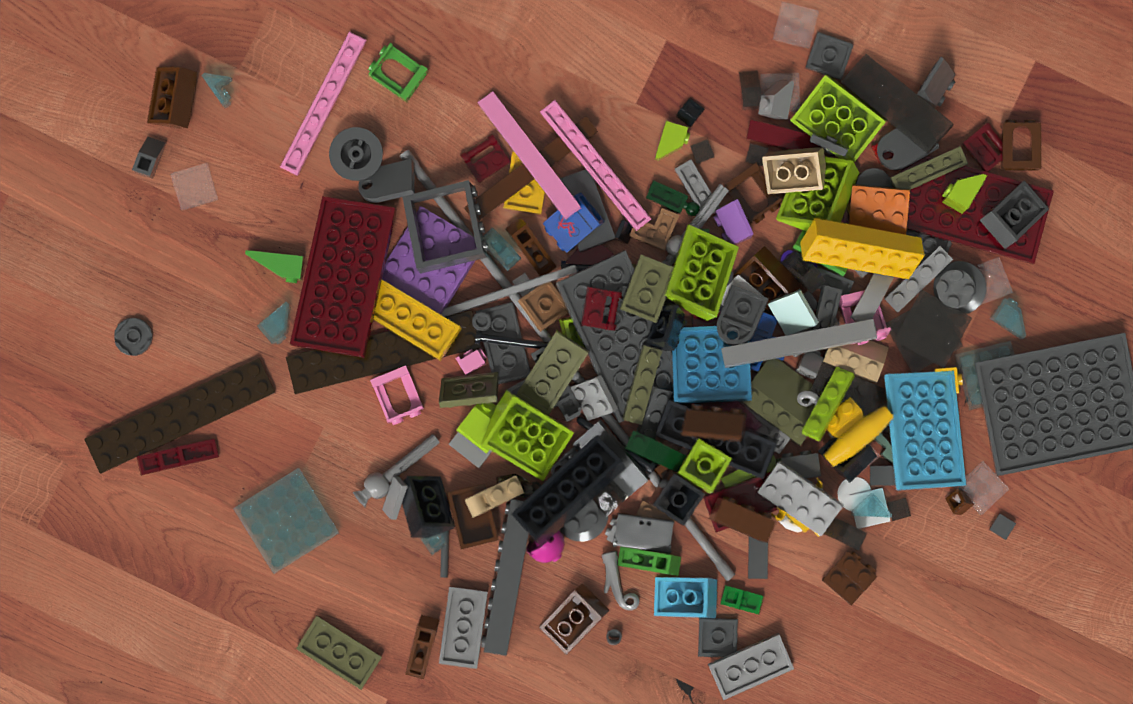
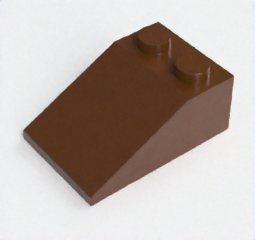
M582 583L539 628L567 655L610 610Z

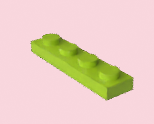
M836 367L808 418L802 434L818 441L821 440L855 377L854 373Z

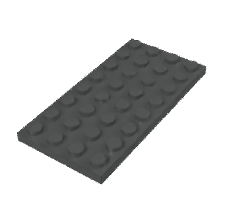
M626 250L556 282V286L583 346L590 351L588 357L597 376H602L618 407L614 414L619 423L625 421L622 420L642 345L661 350L646 343L653 322L620 309L634 272ZM587 287L622 293L621 298H619L615 325H617L616 331L581 325ZM609 296L606 297L602 323L606 324L612 298ZM662 350L653 385L670 389L672 391L671 397H674L671 351Z

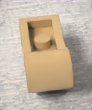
M514 476L465 499V502L472 517H475L523 494L524 491L517 476Z

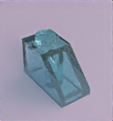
M493 228L483 236V239L487 240L488 252L507 271L521 259L513 247Z
M1004 298L989 319L1022 340L1026 337L1021 309L1017 307L1018 303L1013 299L1008 298L1007 300Z
M287 301L257 325L273 345L275 343L279 345L287 338L285 335L288 333L291 307Z

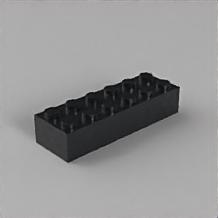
M673 397L668 400L655 436L690 450L697 440L700 439L732 458L728 464L729 466L762 479L765 477L779 442L778 439L748 427L745 428V436L741 441L682 435L686 409L692 407V405L674 402Z
M596 435L513 511L511 515L540 546H543L626 467L621 459Z

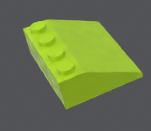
M826 74L790 121L811 137L815 133L825 138L828 135L837 139L838 144L849 148L847 154L842 156L833 151L830 152L839 159L855 162L887 120Z
M825 157L824 189L786 193L776 220L804 231L809 229L815 218L841 223L852 194V185L856 183L859 175L852 160Z
M687 225L665 296L691 314L707 321L717 317L739 247L692 225Z
M506 390L494 410L481 444L544 481L574 432L564 424Z

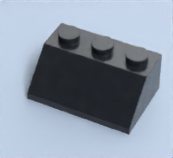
M407 476L403 481L408 487L402 506L411 538H430L454 529L455 524L441 476Z

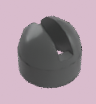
M616 629L608 631L606 640L610 645H618L621 642L622 635L620 631ZM609 637H614V638H619V639H618V640H611V639H609Z

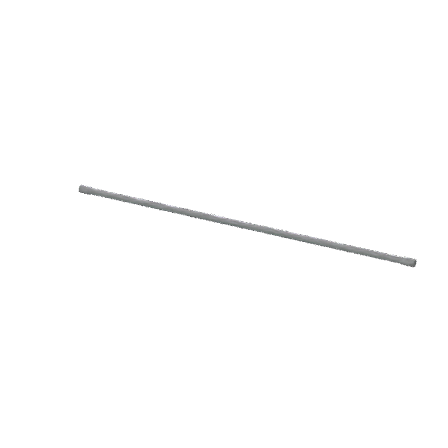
M409 149L400 155L403 161L413 160L415 175L426 190L437 188ZM444 196L433 198L454 226L474 237ZM488 253L487 258L480 259L502 289L512 286ZM518 293L509 296L542 341L550 342L552 337L548 331L544 329L540 332L519 304L518 300L521 296ZM578 371L572 378L575 383L585 381ZM612 414L601 416L619 441L627 446L630 438ZM638 464L657 489L662 479L655 470L650 475L646 472V468ZM690 517L685 524L686 528L716 565L717 570L724 579L728 581L736 574Z

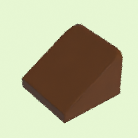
M957 488L945 498L953 514L956 515L964 514L974 505L973 501L961 488Z

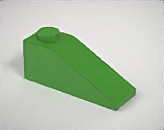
M245 251L248 257L281 278L286 279L287 283H297V280L302 281L303 256Z
M620 547L618 566L679 575L680 556Z

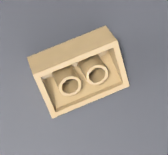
M823 147L771 151L762 157L767 194L824 189L826 162Z
M869 340L868 343L863 345L856 343L827 348L822 363L834 368L840 367L854 373L857 377L876 383L884 366L889 347Z

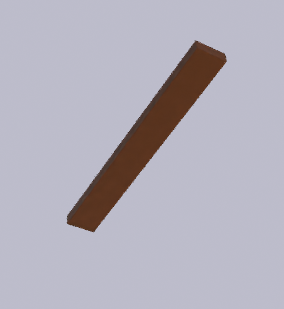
M587 116L575 124L587 140L598 132ZM558 137L539 152L549 166L552 167L568 155L571 150ZM524 164L476 198V204L479 203L481 208L480 220L534 180V177ZM467 205V206L464 207V209L466 210V212H467V213L469 214V216H470L469 208H468V205Z

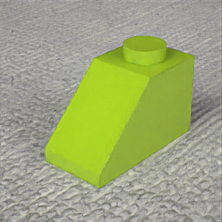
M666 121L655 160L659 161L681 149L683 143L687 144L690 133L687 132L688 127Z

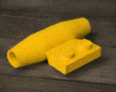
M849 397L838 407L827 427L829 433L838 439L824 456L833 467L852 457L884 430L894 418L893 415L883 406L864 417L861 408Z

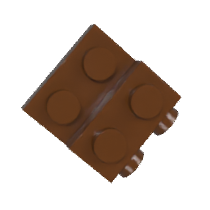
M846 551L822 581L852 606L877 576L874 574L876 570L869 564L865 566L860 562L862 558L857 553Z

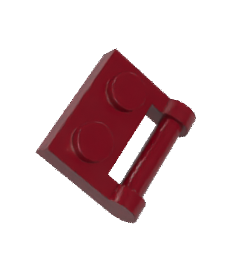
M989 122L962 143L985 172H988L1002 161V153L998 156L982 136V134L986 133L1002 152V140L993 131L992 125Z
M493 134L487 136L488 139L470 151L460 154L478 183H481L511 163ZM491 145L494 147L495 150L477 162H471V158Z
M587 287L581 325L616 331L617 325H615L619 298H621L622 293ZM609 296L612 298L606 324L602 323L606 297Z

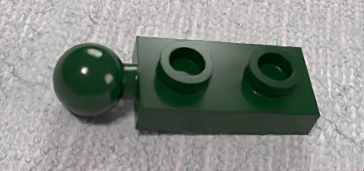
M653 180L646 199L681 214L682 209H685L686 213L692 217L696 216L700 211V207L696 202H686L687 195Z

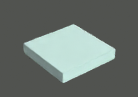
M801 290L774 299L768 303L785 335L797 333L819 323Z

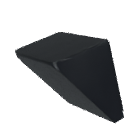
M689 98L676 117L687 126L692 127L705 109Z
M625 220L621 221L615 235L616 240L625 244L629 243L631 239L629 235L633 228L630 223Z

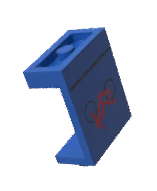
M581 192L573 196L580 205V210L567 219L557 210L542 223L545 226V231L556 239L558 247L566 253L572 251L579 242L605 222Z

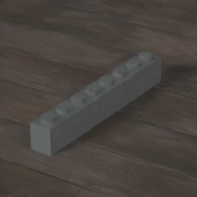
M511 499L510 503H506L505 514H508L507 522H503L501 533L505 534L504 541H500L498 552H501V558L496 560L494 571H497L498 574L497 579H493L491 590H494V597L489 598L488 609L491 610L490 617H486L484 628L488 629L487 636H483L481 647L484 648L486 653L507 656L528 533L514 519L511 513L523 501Z

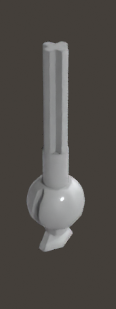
M719 184L690 225L701 229L729 190ZM685 231L681 236L675 235L668 240L666 250L669 254L661 263L672 267L676 262Z
M432 434L383 474L375 472L368 475L364 481L365 488L362 491L353 492L358 502L366 507L371 497L375 499L385 497L389 492V483L392 481L393 476L402 474L440 443L435 435Z

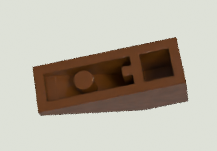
M521 218L505 228L539 276L546 275L557 267Z
M421 615L405 675L424 679L439 619Z

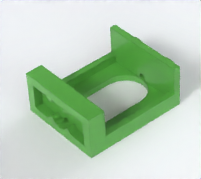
M390 43L382 48L379 53L381 57L378 61L372 62L368 68L370 71L368 74L369 77L407 103L429 71ZM394 59L415 74L405 89L382 73L381 66L385 60Z

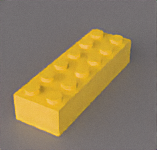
M818 218L814 219L800 242L802 259L804 261L903 279L911 277L924 257L922 238Z

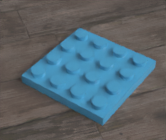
M717 326L683 327L680 331L679 344L672 351L674 402L683 404L752 401L750 363L725 368L721 348L729 347L730 345L720 339ZM730 331L727 337L734 340L738 337V334L735 331Z

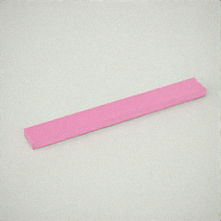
M351 32L348 33L280 166L282 169L296 176L299 175L366 43L365 39Z
M491 92L478 101V105L562 216L567 219L580 210L581 207L495 93Z
M556 100L540 111L541 115L636 231L651 220V217Z

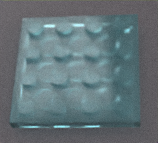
M297 468L233 508L273 574L339 534L338 529L300 468Z

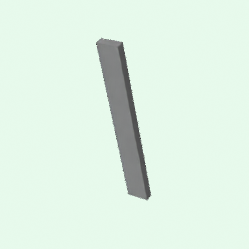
M573 265L445 308L441 315L443 317L451 316L579 272L578 267Z
M869 319L721 348L724 366L728 368L877 339L874 320Z

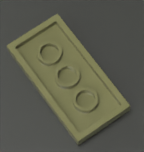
M557 330L516 395L549 415L590 351Z
M316 616L296 648L360 690H362L382 656L319 616Z

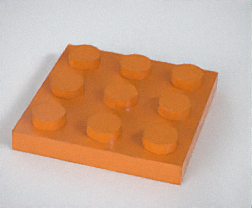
M853 184L849 224L907 235L910 189Z

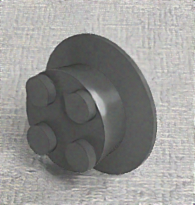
M352 127L341 131L333 139L329 149V159L333 169L341 177L352 181H360L371 177L379 169L383 158V150L379 139L371 131L360 127Z
M956 261L949 263L935 277L933 290L938 304L944 310L952 314L963 315L973 312L982 304L986 296L987 287L982 272L976 266L968 262Z
M599 494L596 495L560 529L561 533L567 538L579 542L589 541L599 536L605 529L608 521V508L604 499Z

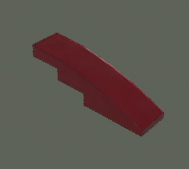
M750 120L746 136L747 140L782 148V150L821 147L810 142L811 136L808 134Z
M210 439L137 456L136 458L140 476L218 458L219 455L215 439Z

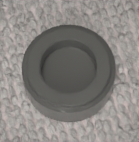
M485 312L476 313L472 319L473 327L478 331L488 330L491 326L490 316Z

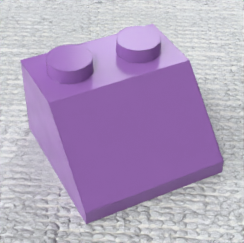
M738 199L715 211L716 216L713 218L717 227L721 226L724 232L721 234L723 240L737 245L752 238L754 235Z

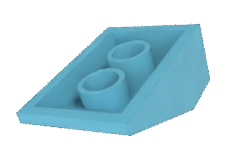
M655 577L654 616L716 618L717 579Z

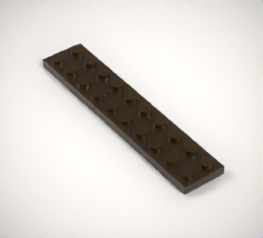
M472 310L445 317L462 329L444 357L481 348L480 344H475L477 330L472 324ZM392 331L369 336L365 358L320 350H312L286 357L295 395L395 370L403 366H411L437 359Z
M260 358L91 435L84 440L99 473L102 474L137 456H141L275 394V391Z

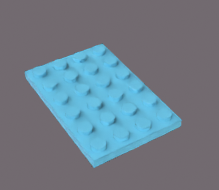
M954 371L884 375L887 406L894 417L889 425L896 491L965 486L966 477Z

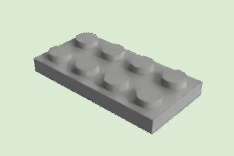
M781 461L777 463L757 492L820 536L823 535L844 505Z
M449 587L439 664L477 669L488 592Z
M779 633L708 664L723 700L794 669Z

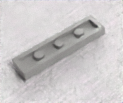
M939 246L915 269L911 277L904 279L885 300L898 313L953 259Z

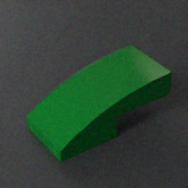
M725 585L720 604L760 615L765 596Z

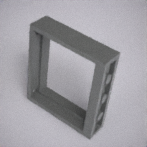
M469 180L402 197L416 269L420 273L487 258L488 243L487 240L483 239L482 234L485 233V227L483 222H480L481 208L479 203L476 204L475 199L478 193L475 185H472ZM465 191L477 249L426 261L415 203Z

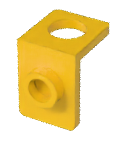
M958 367L935 369V372L954 371L956 393H960L963 377L962 374H959Z

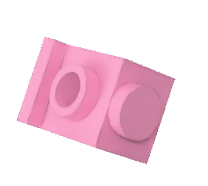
M481 348L473 351V349L463 354L464 358L462 359L459 356L456 358L465 375L486 364L484 362L486 356Z

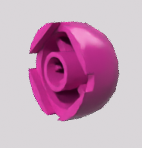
M559 530L543 546H540L536 541L533 543L529 542L526 551L538 562H556L561 558V553L564 550V537Z

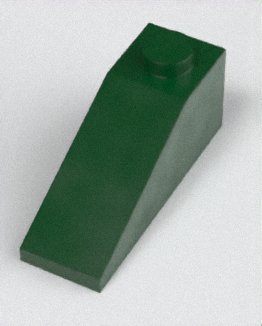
M633 431L626 446L627 450L677 473L686 455L636 431Z

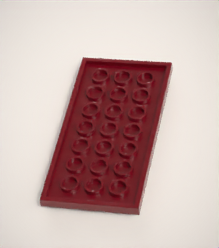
M927 155L907 168L900 170V173L935 157ZM962 166L910 190L907 229L1033 265L1035 264L1048 211L1016 242L1004 249L980 219L1014 190L1021 181ZM981 174L987 175L969 208L961 214L942 203L945 198L942 195L950 183L954 184L958 180ZM1028 184L1049 208L1054 191Z
M322 196L291 335V346L365 358L396 216V208Z

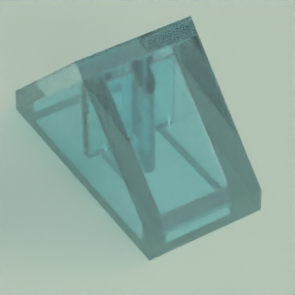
M873 493L869 494L851 511L852 516L892 518V513Z

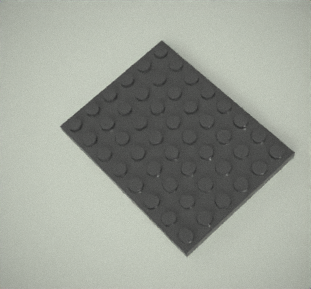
M1125 333L974 363L996 476L1133 449V370Z

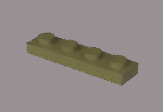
M960 146L899 173L890 179L894 188L911 190L965 166L968 162Z
M642 345L622 420L642 425L662 350Z

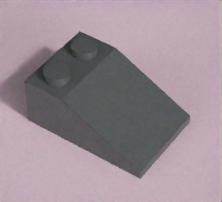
M940 57L914 97L933 110L936 106L940 107L946 98L943 96L945 91H950L956 82L953 80L955 73L944 58Z
M1023 181L982 217L980 221L1006 249L1033 226L1049 208L1029 185Z

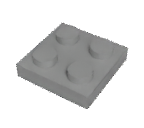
M601 375L571 386L587 421L613 413L618 409Z

